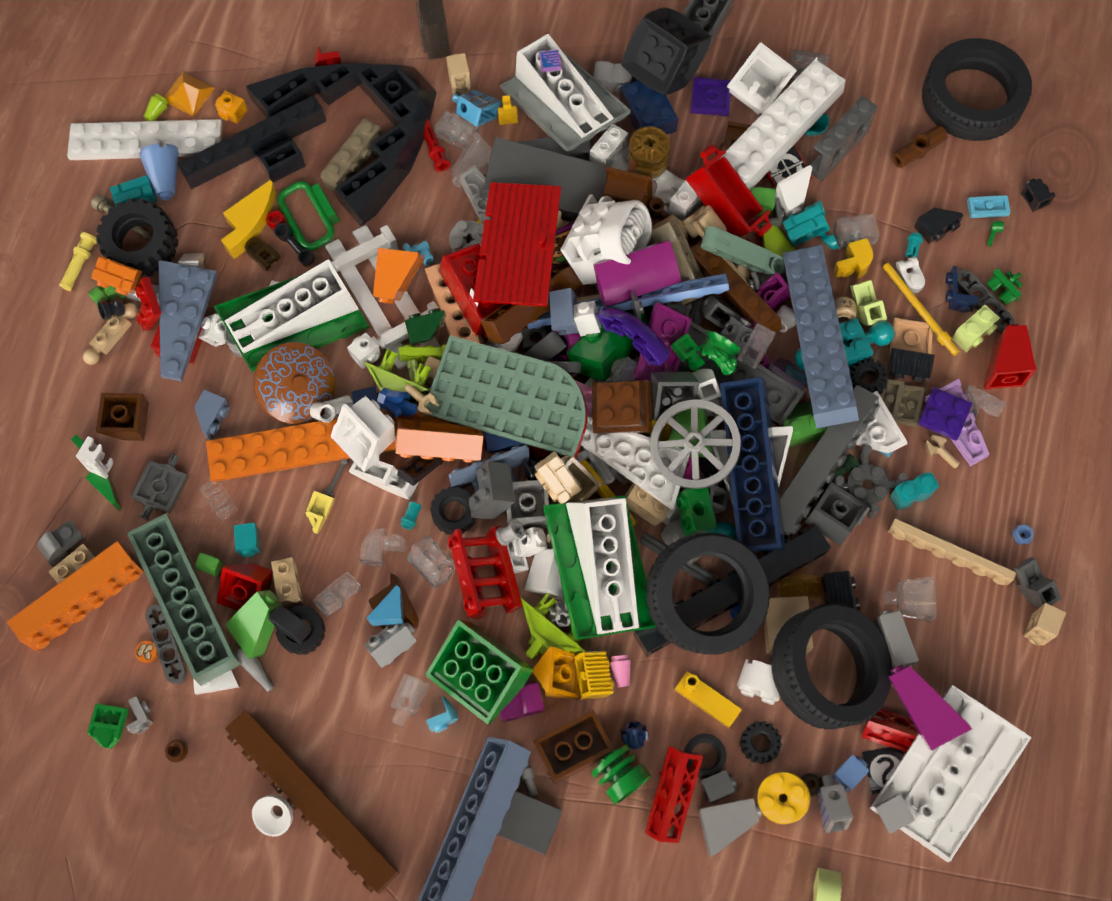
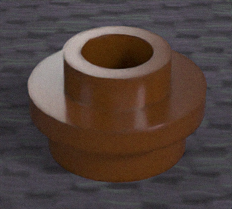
M173 740L165 748L166 758L174 763L184 760L188 753L187 745L181 740ZM176 748H180V753L178 755H174V750Z

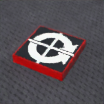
M793 145L766 173L775 191L778 182L806 167L796 146Z

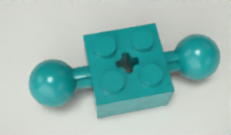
M857 318L839 324L849 369H852L853 365L857 366L858 361L864 363L863 359L867 358V362H870L874 353L870 343H874L877 346H886L895 337L893 325L884 320L872 324L866 333H864ZM800 348L795 354V364L800 370L805 371Z

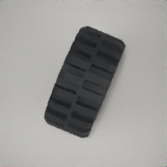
M127 199L126 203L121 201L117 203V207L109 208L107 210L108 214L106 216L103 215L100 219L102 224L97 227V232L100 235L96 236L100 253L105 258L142 271L141 278L144 274L150 277L153 276L155 271L159 273V260L171 262L170 257H174L176 254L174 247L178 246V239L176 238L178 234L174 224L164 210L151 201H148V203L145 199H138L137 201ZM142 225L153 227L152 239L143 249L134 252L122 250L123 239L132 228Z

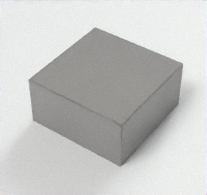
M900 793L874 806L890 834L915 821Z

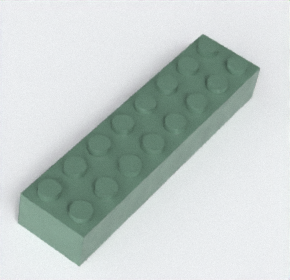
M164 514L128 532L127 535L193 679L201 686L241 665L180 535L169 516Z

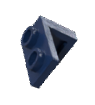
M953 266L951 271L946 274V284H949V289L946 291L945 300L948 302V310H959L963 313L972 312L978 303V296L957 294L958 266Z

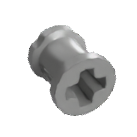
M513 520L509 526L505 528L500 527L496 530L497 540L501 545L507 546L512 540L524 537V528L519 521Z

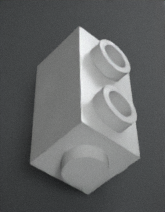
M406 622L405 624L387 625L381 632L370 637L364 646L378 665L383 668L392 663L402 652L409 650L417 641L412 635L415 631Z

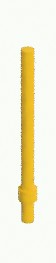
M886 263L883 269L936 334L939 343L944 345L952 356L957 355L960 351L951 341V336L947 331L944 332L890 263Z

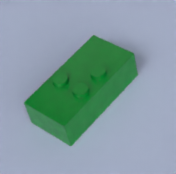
M625 310V312L631 314L633 310ZM641 314V321L647 325L646 314ZM601 324L600 333L583 336L568 352L569 362H581V373L579 374L606 382L633 352L635 347L632 344L633 340L628 336L624 335L621 337L616 333L606 331Z

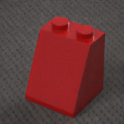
M1011 324L1006 326L994 345L983 385L984 389L1025 386L1035 373L1036 365L1027 325Z

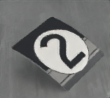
M888 747L862 752L863 759L867 764L866 768L869 770L867 775L872 794L880 793L904 757L901 750Z

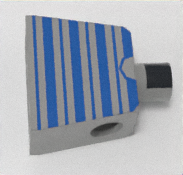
M832 775L822 776L819 778L822 788L818 792L817 801L825 834L847 830L853 820V815L842 784L835 785Z

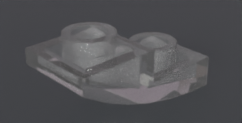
M346 572L326 587L313 600V603L326 616H329L343 607L346 599L359 592L361 584L349 572Z

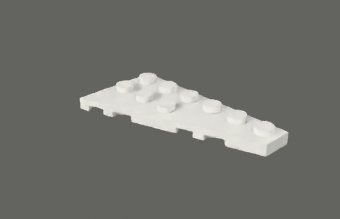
M588 417L587 428L581 445L673 510L680 486L666 479L656 467L650 449L651 438L638 433H593V419ZM682 448L659 449L661 460L666 468L681 453ZM690 453L674 470L673 474L683 478Z

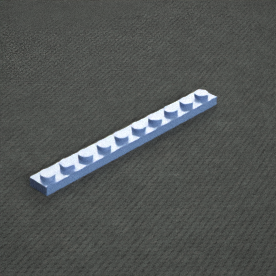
M726 274L676 283L637 296L639 302H642L643 307L651 306L658 302L661 304L672 301L680 302L692 297L700 298L713 293L721 294L724 291H729V284ZM600 298L582 301H595L598 312L604 308H616L623 311L632 309L631 299L607 307L601 302ZM551 312L540 315L536 322L527 325L528 329H540L551 325Z

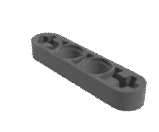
M961 270L958 272L957 288L962 294L973 295L972 291L974 290L982 293V297L978 298V303L975 306L977 310L984 305H993L996 309L994 313L997 315L998 313L1001 314L996 324L998 332L1002 333L1006 326L1015 323L1012 315L971 271ZM961 278H962V279L967 278L968 281H963V282H962V281H961ZM1001 321H1006L1008 324L1001 325Z
M153 605L147 609L145 615L165 677L174 685L182 684L187 678V670L180 649L160 605ZM155 611L162 613L159 615L161 625H158L157 620L152 618L155 616ZM163 629L168 630V637L165 640H159L158 633ZM168 649L175 650V656L171 660H165L164 653ZM168 665H175V668L181 672L178 674V679L171 677L174 674L173 667Z

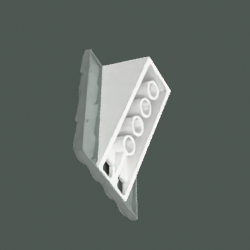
M549 34L517 52L515 77L500 85V89L505 95H510V100L515 105H518L529 118L533 119L549 137L551 136L567 152L575 149L584 141L591 139L597 133L606 130L615 122L624 119L631 111L563 52ZM558 50L562 66L561 70L542 72L539 52Z

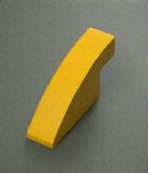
M271 180L223 212L227 223L234 231L222 238L221 242L233 259H236L245 251L246 242L252 238H257L266 225L267 215L273 210L276 198V190Z

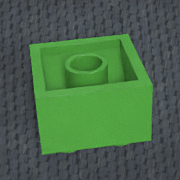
M811 401L797 404L781 426H793L789 447L818 441L828 429V426L816 428Z

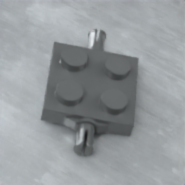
M171 454L167 464L149 461L131 496L133 500L145 505L140 515L141 518L148 520L153 509L171 514L189 478L187 474L179 472L174 468L180 458L179 456Z

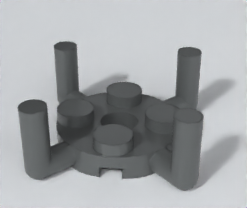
M865 445L860 453L861 465L851 471L846 482H844L842 476H838L834 484L870 506L867 516L869 519H874L880 511V507L877 504L886 497L889 488H896L900 483L906 481L908 476L905 473H901L896 480H888L883 468L869 464L868 456L872 451V447ZM862 482H871L873 485V489H865L862 485Z

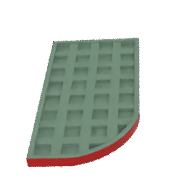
M449 336L429 392L437 398L439 406L429 402L426 407L432 412V415L428 416L556 452L571 458H577L587 428V405L579 385L564 369L550 362Z

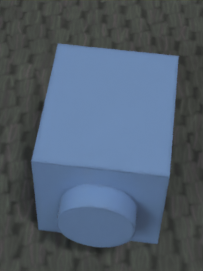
M851 755L832 776L838 784L843 785L844 790L848 793L863 779L869 770L866 768L867 764L862 758Z

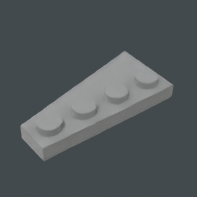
M473 166L459 176V180L482 225H484L485 219H492V217L485 216L488 199L481 198L485 177Z

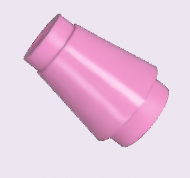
M628 655L611 657L610 667L617 683V688L630 686L631 660L628 659Z

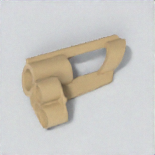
M703 204L682 221L687 226V232L692 238L700 235L703 239L705 228L708 226L726 231V226L710 205L705 206ZM723 258L747 283L751 275L750 269L736 264L735 267L732 261Z

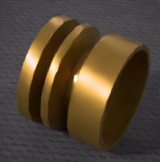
M643 127L632 134L629 142L628 165L630 160L638 162L635 170L636 174L649 176L654 179L666 171L670 151V140L667 134L656 127Z

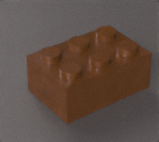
M594 710L533 740L534 746L554 785L601 761L605 756L614 751Z

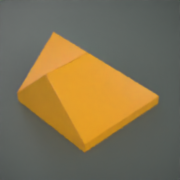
M182 72L164 98L169 102V105L194 117L214 91V87Z
M555 647L547 649L532 671L544 688L545 697L579 699L580 687L574 656L578 654Z

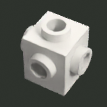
M216 313L205 317L202 321V329L198 338L215 347L224 345L225 339L223 335L226 327L219 314Z
M367 333L356 337L352 344L347 347L351 358L362 369L366 367L364 361L372 364L381 355L380 343L374 336L370 337Z

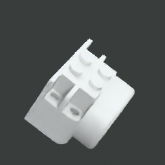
M593 194L588 196L560 249L583 285L597 283L593 264L608 259H613L623 264H630L631 259L626 255L629 252L647 247L652 233L649 211L639 200L616 203L609 196H604L597 203Z

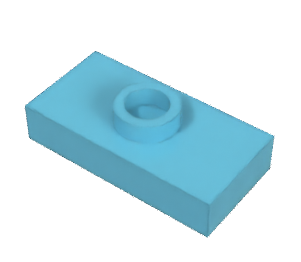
M1008 195L969 197L967 200L970 218L1006 217L1011 213Z

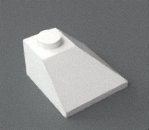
M811 165L777 183L775 198H779L780 209H784L785 220L791 214L802 212L812 171Z

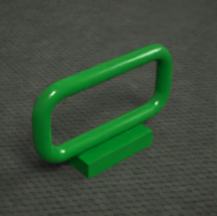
M298 181L279 193L277 198L278 206L303 249L314 251L333 239L335 235L333 224L340 222V219L318 183L311 187L305 181ZM298 189L306 191L327 229L326 235L313 243L306 241L285 203V198Z

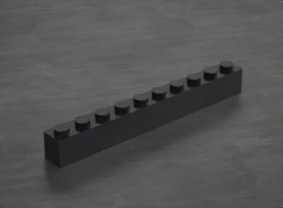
M817 526L813 529L808 527L799 533L800 536L792 539V537L786 539V549L770 550L763 554L764 557L760 558V561L767 573L769 587L829 552L831 546ZM735 570L727 574L728 577L722 581L719 578L711 582L708 589L695 591L691 594L692 598L676 602L674 607L679 617L687 625L697 629L732 609L735 604H740L742 588ZM656 627L636 630L633 634L646 657L671 644Z

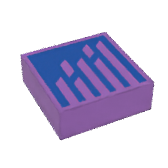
M558 50L539 52L542 72L561 70L562 66Z

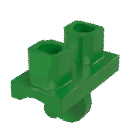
M998 268L993 271V276L986 285L992 292H995L1002 286L1005 292L999 296V299L1005 306L1013 301L1017 303L1022 299V294L1018 290L1023 286L1019 281L1023 276L1020 272L1014 275L1011 271H1008L1004 275Z

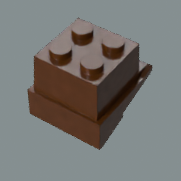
M630 160L627 171L606 166L607 181L603 197L609 196L616 203L639 200L647 208L650 200L655 197L658 184L652 177L636 174L635 170L638 162Z
M648 380L592 382L593 433H652V382Z

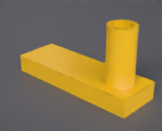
M688 671L674 689L728 729L742 710Z

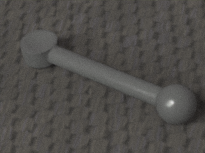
M348 459L340 461L341 465L330 487L325 489L327 496L333 495V488L344 466L348 464Z

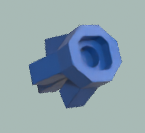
M383 388L378 395L377 404L395 418L400 415L409 417L418 411L416 404L408 402L410 399L408 392Z

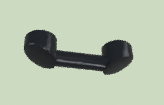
M280 223L275 227L274 234L283 242H288L297 252L298 261L303 266H309L314 262L315 255L310 250L303 249L293 238V231L289 226Z

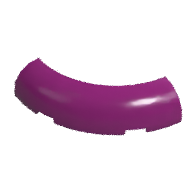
M776 273L764 282L757 292L774 312L782 303L790 298L789 286L779 273ZM756 331L743 354L771 371L770 362L762 347L763 337Z

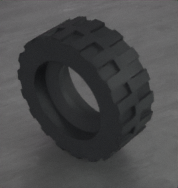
M448 487L435 495L430 511L435 526L441 532L443 531L449 535L455 530L461 529L462 534H464V532L471 529L472 525L474 526L477 518L471 516V509L469 508V498L472 494L468 493L464 488ZM453 501L461 503L465 509L462 518L456 521L449 520L444 515L445 506Z
M297 605L289 607L288 610L301 620L309 622L311 633L299 644L275 626V634L279 643L285 650L296 655H306L311 651H315L322 644L321 642L325 637L324 632H326L323 619L315 609H311L309 606Z

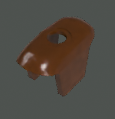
M390 573L389 586L371 597L369 604L372 610H374L397 585L402 592L404 623H410L417 629L419 618L402 581L398 576ZM387 625L380 626L382 629H385Z

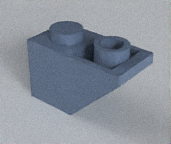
M203 390L194 408L203 434L207 440H212L213 436L218 434L223 418L228 416L230 405L226 398Z

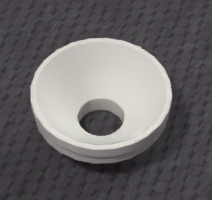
M271 794L260 798L255 803L252 818L254 824L262 833L268 836H279L286 832L292 824L293 811L290 804L284 798ZM274 805L282 808V816H277L273 812Z

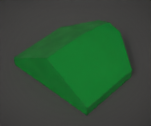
M96 704L87 734L93 737L101 747L112 749L121 739L129 709Z

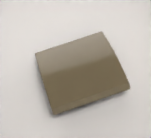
M888 379L886 389L883 388V393L880 394V397L897 424L918 428L926 392L925 387L905 385L904 381Z

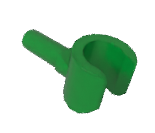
M994 221L990 226L991 233L987 242L988 247L992 246L996 232L1002 233L1003 221Z

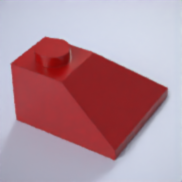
M255 563L224 565L217 603L239 611L256 592L270 589L273 570Z

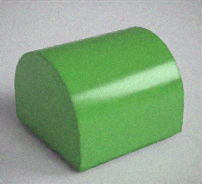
M200 553L196 561L197 570L215 577L219 576L225 565L223 561L205 553Z

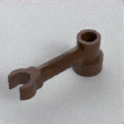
M655 197L649 202V214L653 219L658 217L666 219L671 216L664 211L665 203L661 198Z

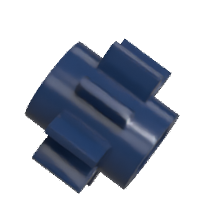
M639 721L628 722L625 725V729L621 730L623 745L628 744L631 749L642 748L644 741L649 740L646 725L642 726Z

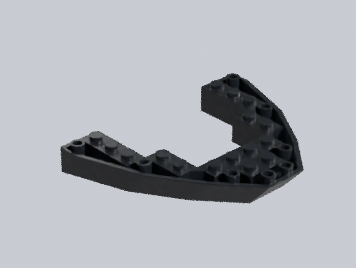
M346 63L306 67L247 85L246 88L250 99L266 118L316 94H319L329 106L359 86L395 125V127L370 143L373 157L376 160L334 188L338 201L360 227L379 213L410 173L425 139V123L427 119L431 120L437 91L414 67L397 64Z

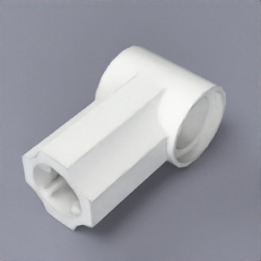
M349 395L325 402H315L310 408V415L313 419L327 423L339 417L342 405L346 403L350 408L354 404ZM324 408L325 412L323 416H321L320 412Z

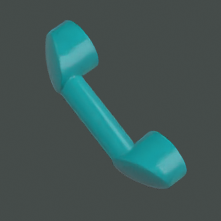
M821 200L815 202L813 205L816 206L819 204L823 212V215H826ZM827 232L819 235L821 241L829 249L835 250L839 248L833 233L827 235Z

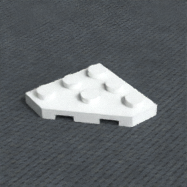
M875 391L873 394L879 396L878 405H880V408L875 416L871 415L868 419L869 425L864 433L860 432L857 436L858 441L856 445L862 447L870 445L873 450L890 453L906 445L907 440L879 393Z

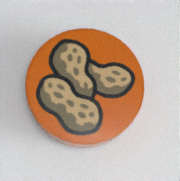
M151 641L139 643L135 649L136 658L145 664L155 661L158 657L155 644Z

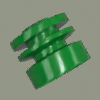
M628 744L605 756L591 772L594 779L602 774L605 775L599 780V786L608 782L611 783L605 794L614 805H617L631 795L652 776L643 764L637 765L634 768L631 766L637 756L634 753L625 758L631 751Z

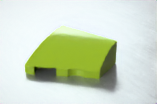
M772 225V228L761 237L762 247L783 257V253L795 251L781 229Z

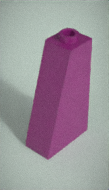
M901 664L890 670L892 674L887 677L928 750L932 751L972 730L971 726L910 666L904 667Z

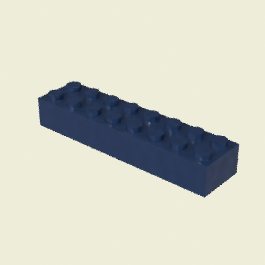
M762 377L720 383L722 407L734 419L741 440L738 461L730 472L737 539L740 540V543H744L752 549V553L786 549L767 383ZM724 421L726 439H733L732 433ZM727 446L728 460L733 446Z

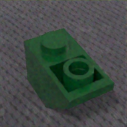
M440 308L429 310V314L421 316L420 313L409 315V319L405 320L410 344L416 345L432 341L447 316L444 310L440 311Z

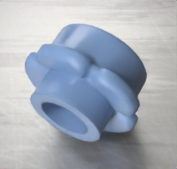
M1018 525L1012 531V536L1015 537V541L1020 545L1030 544L1033 540L1034 533L1028 525Z

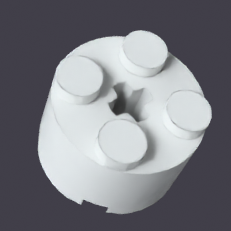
M746 659L737 682L741 694L751 698L757 695L762 698L761 701L770 705H774L775 701H779L780 695L773 680L771 665L753 660L751 664L749 659Z

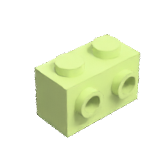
M984 305L957 329L952 340L967 353L973 346L975 348L983 342V337L986 334L991 335L998 328L996 324L1000 317L988 306Z

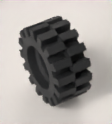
M866 358L863 359L864 363L858 361L857 366L853 365L850 371L853 389L858 385L871 393L875 391L880 394L883 393V388L886 389L888 383L887 370H885L884 364L881 365L879 360L874 363L872 358L870 362H867ZM873 373L877 376V379L874 383L866 384L861 381V377L863 374Z
M758 721L748 725L741 735V751L753 763H768L780 752L782 738L778 734V729H774L771 723L766 724L765 721L761 723ZM762 734L768 738L769 747L767 750L759 751L754 748L752 740L755 735Z

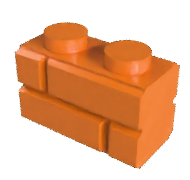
M102 256L98 257L96 267L91 276V279L97 280L96 285L107 289L110 285L116 288L115 292L125 296L128 293L134 294L136 292V286L140 281L142 271Z

